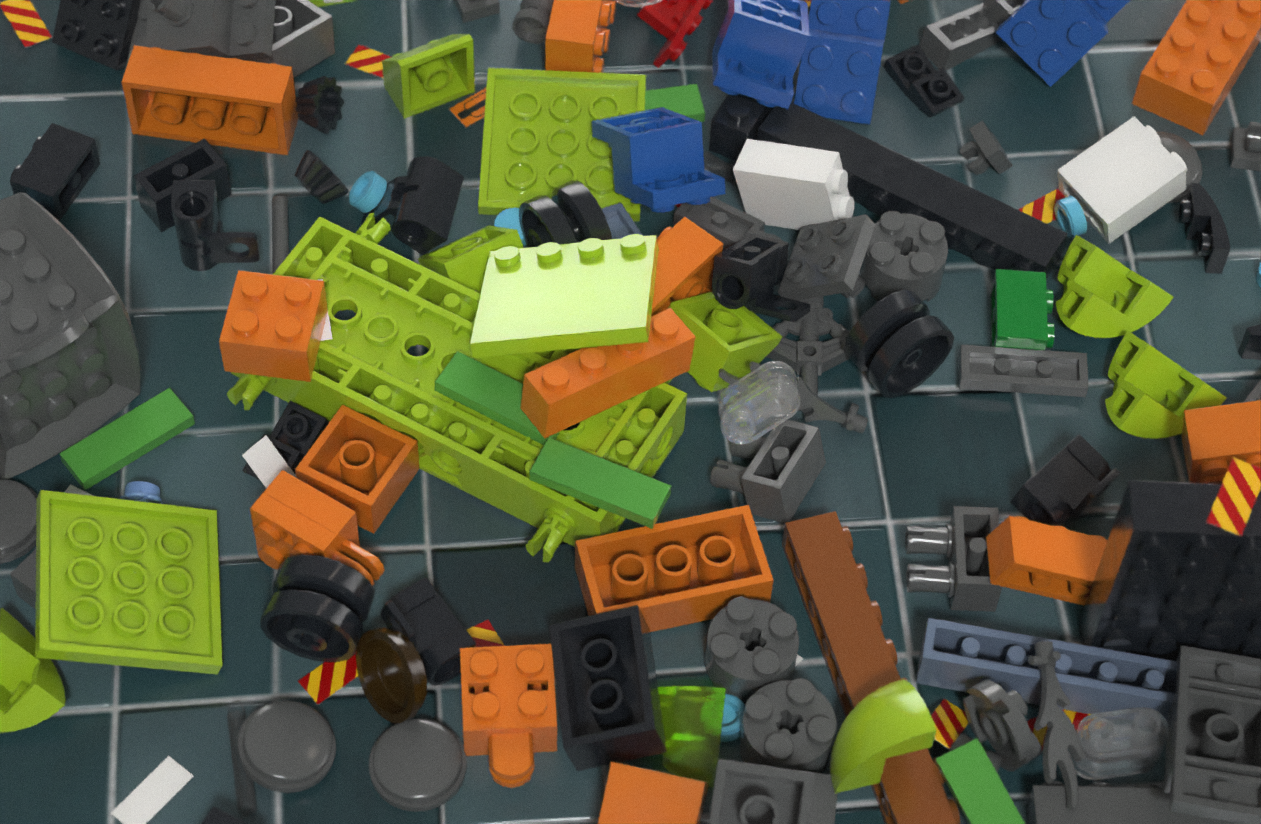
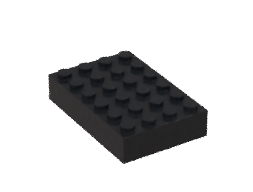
M1129 480L1079 620L1080 644L1177 661L1181 646L1261 659V488L1242 536L1206 523L1222 484Z

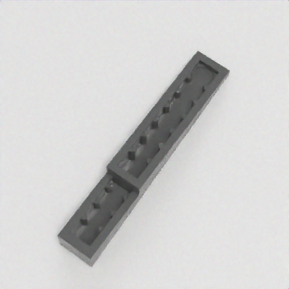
M984 0L979 5L927 25L920 47L927 58L938 69L944 67L947 71L1002 41L1003 39L996 33V29L1025 0Z

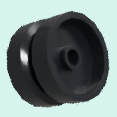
M572 180L554 188L551 193V199L546 195H539L523 202L519 207L520 226L528 248L538 247L549 242L569 244L580 243L589 238H598L600 240L612 239L607 220L597 200L580 181Z
M902 290L878 301L863 314L846 338L844 352L860 371L868 372L869 380L884 397L895 398L920 386L934 374L951 351L954 336L951 330L938 317L930 315L927 305L914 291Z
M315 555L288 557L279 566L273 583L274 594L267 599L260 620V628L273 643L297 656L314 661L333 663L350 659L356 654L358 642L363 631L362 623L367 620L374 601L375 590L371 583L357 570L333 559Z

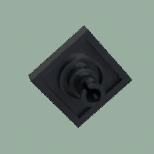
M60 0L52 43L117 71L124 69L128 60L140 0Z

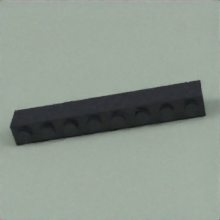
M791 102L788 109L779 106L774 107L758 128L757 140L839 152L841 163L847 168L849 178L847 187L849 195L853 197L854 202L878 215L888 211H896L900 214H913L929 221L938 222L945 230L944 236L947 240L948 249L955 250L975 260L982 266L990 267L994 270L1046 272L1047 280L1061 258L1067 237L1066 232Z

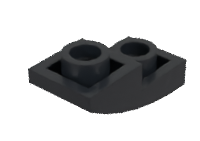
M919 44L887 59L883 66L900 90L930 117L963 102L965 99L944 67L936 71Z
M1191 183L1187 199H1181L1179 203V223H1185L1186 240H1198V256H1204L1205 273L1222 274L1230 252L1229 237L1225 223L1208 192L1200 183Z
M290 401L271 435H267V437L296 475L295 468L326 428L329 421ZM246 463L242 471L260 481L249 464Z

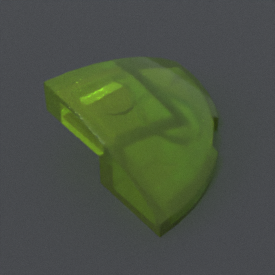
M706 686L658 687L667 752L661 753L664 756L662 765L679 777L706 782L709 785L708 787H714L726 688Z

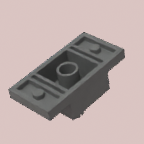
M140 0L132 37L131 53L135 45L216 57L237 58L240 60L272 57L276 0Z
M1187 646L1180 647L1177 656L1176 692L1168 713L1164 792L1170 793V812L1238 824H1261V659Z

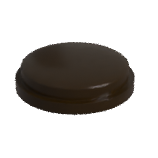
M378 627L365 632L358 642L356 665L362 689L369 703L381 717L389 722L401 723L413 718L423 706L427 695L426 672L418 651L412 642L397 630Z

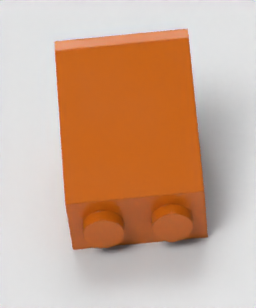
M611 762L598 824H700L709 785L698 780Z

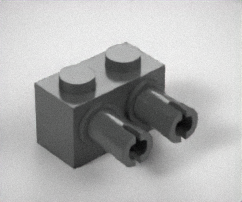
M780 417L768 437L751 434L741 429L736 432L737 437L734 436L731 442V454L734 457L752 460V462L746 468L721 459L718 460L716 463L717 467L714 466L711 472L712 486L744 494L747 505H749L753 515L781 523L790 522L826 464L819 427Z
M954 506L950 523H946L945 527L907 525L905 531L906 554L945 555V558L948 559L947 566L908 564L906 576L907 592L946 593L947 597H950L951 610L995 612L1002 586L990 584L986 536L999 526L998 508Z

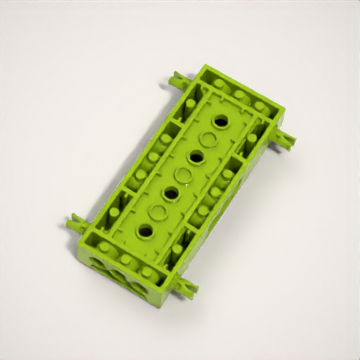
M370 213L356 233H353L319 216L273 275L312 280L323 279L333 339L320 342L311 382L231 372V374L240 379L227 392L228 399L235 406L243 399L244 410L248 411L264 390L288 403L292 401L322 416L329 422L339 408L344 405L417 440L419 468L538 528L532 539L527 542L526 549L534 557L543 547V562L551 561L553 554L562 541L575 547L576 540L617 532L626 518L530 480V470L544 445L435 391V381L457 351L523 384L524 374L581 348L473 358L470 341L480 293L378 245L391 230L385 218H381L375 224L374 213ZM348 309L356 313L349 320H339L334 317L340 310ZM416 345H423L429 349L422 356H412L407 353L410 347H415ZM670 379L579 422L575 429L560 431L555 440L653 478L684 432L687 393L669 385L672 380Z

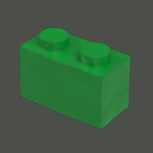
M996 269L990 292L991 347L1045 350L1046 348L1053 347L1055 327L1054 323L1047 322V314H1051L1053 308V290L1046 289V272Z

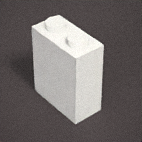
M1134 116L1058 169V187L1065 197L1072 195L1077 199L1083 209L1086 220L1110 244L1186 190L1187 166L1176 152L1170 153L1161 144L1159 135L1151 126L1147 125L1144 127Z
M746 139L733 172L747 214L765 222V225L800 230L804 226L852 217L854 199L849 195L847 187L848 174L846 170H843L839 152Z

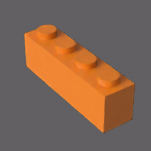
M671 308L651 316L648 342L581 348L524 374L520 409L542 436L547 438L689 371L696 336Z
M1008 516L986 536L990 584L1085 606L1108 539L1100 535H1087L1071 531L1063 526H1050L1030 521L1022 516Z

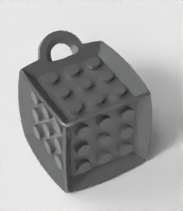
M23 192L0 200V479H9L41 464L79 442L120 412L141 391V363L138 343L120 295L80 242L50 212Z

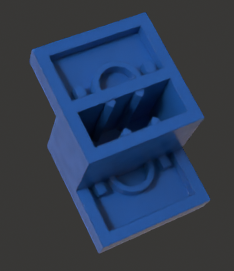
M728 0L729 9L712 49L713 85L730 95L742 94L755 98L757 102L767 107L779 106L788 109L794 96L793 75L810 38L807 2L801 0Z
M811 0L809 13L810 38L801 56L794 99L795 104L824 118L871 124L891 0Z
M1025 0L996 29V33L1051 87L1108 34L1107 22L1131 0Z
M663 107L592 121L593 137L608 143V146L612 148L615 192L630 198L632 203L643 204L649 207L650 211L661 213L674 210V205L706 204L710 202V197L726 194L725 178L704 170L702 122Z

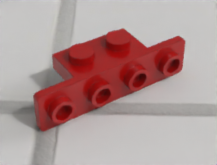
M646 0L637 16L667 38L652 63L654 66L659 68L668 59L674 62L687 46L683 38L686 34L690 36L696 30L703 19L699 14L702 8L706 10L714 0Z

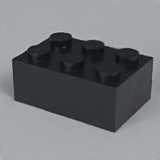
M636 605L550 624L549 629L563 746L576 770L581 771L610 765L611 762L619 763L666 753L667 746L651 634L639 606Z

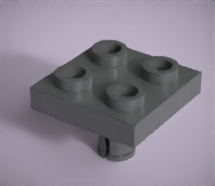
M866 214L801 227L778 293L782 297L797 301L839 293L845 298L850 296L852 298L856 297L865 286V280L859 275L876 224Z

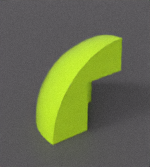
M1076 235L1064 256L1058 272L1057 279L1063 284L1064 290L1063 297L1055 303L1060 319L1069 329L1088 337L1113 338L1125 335L1127 331L1134 332L1151 322L1168 306L1174 297L1153 282L1130 270L1097 246Z
M1127 331L1120 342L1108 370V377L1114 382L1113 395L1105 399L1109 417L1119 429L1136 437L1158 439L1181 434L1184 410L1220 406L1227 398L1130 331Z
M1 608L0 733L34 726L57 713L65 705V691L60 675L51 659L35 658V638L11 614Z
M899 680L880 687L861 700L848 714L837 733L831 753L830 773L835 794L880 783L886 758L932 747L937 730L923 699L911 683L906 680Z

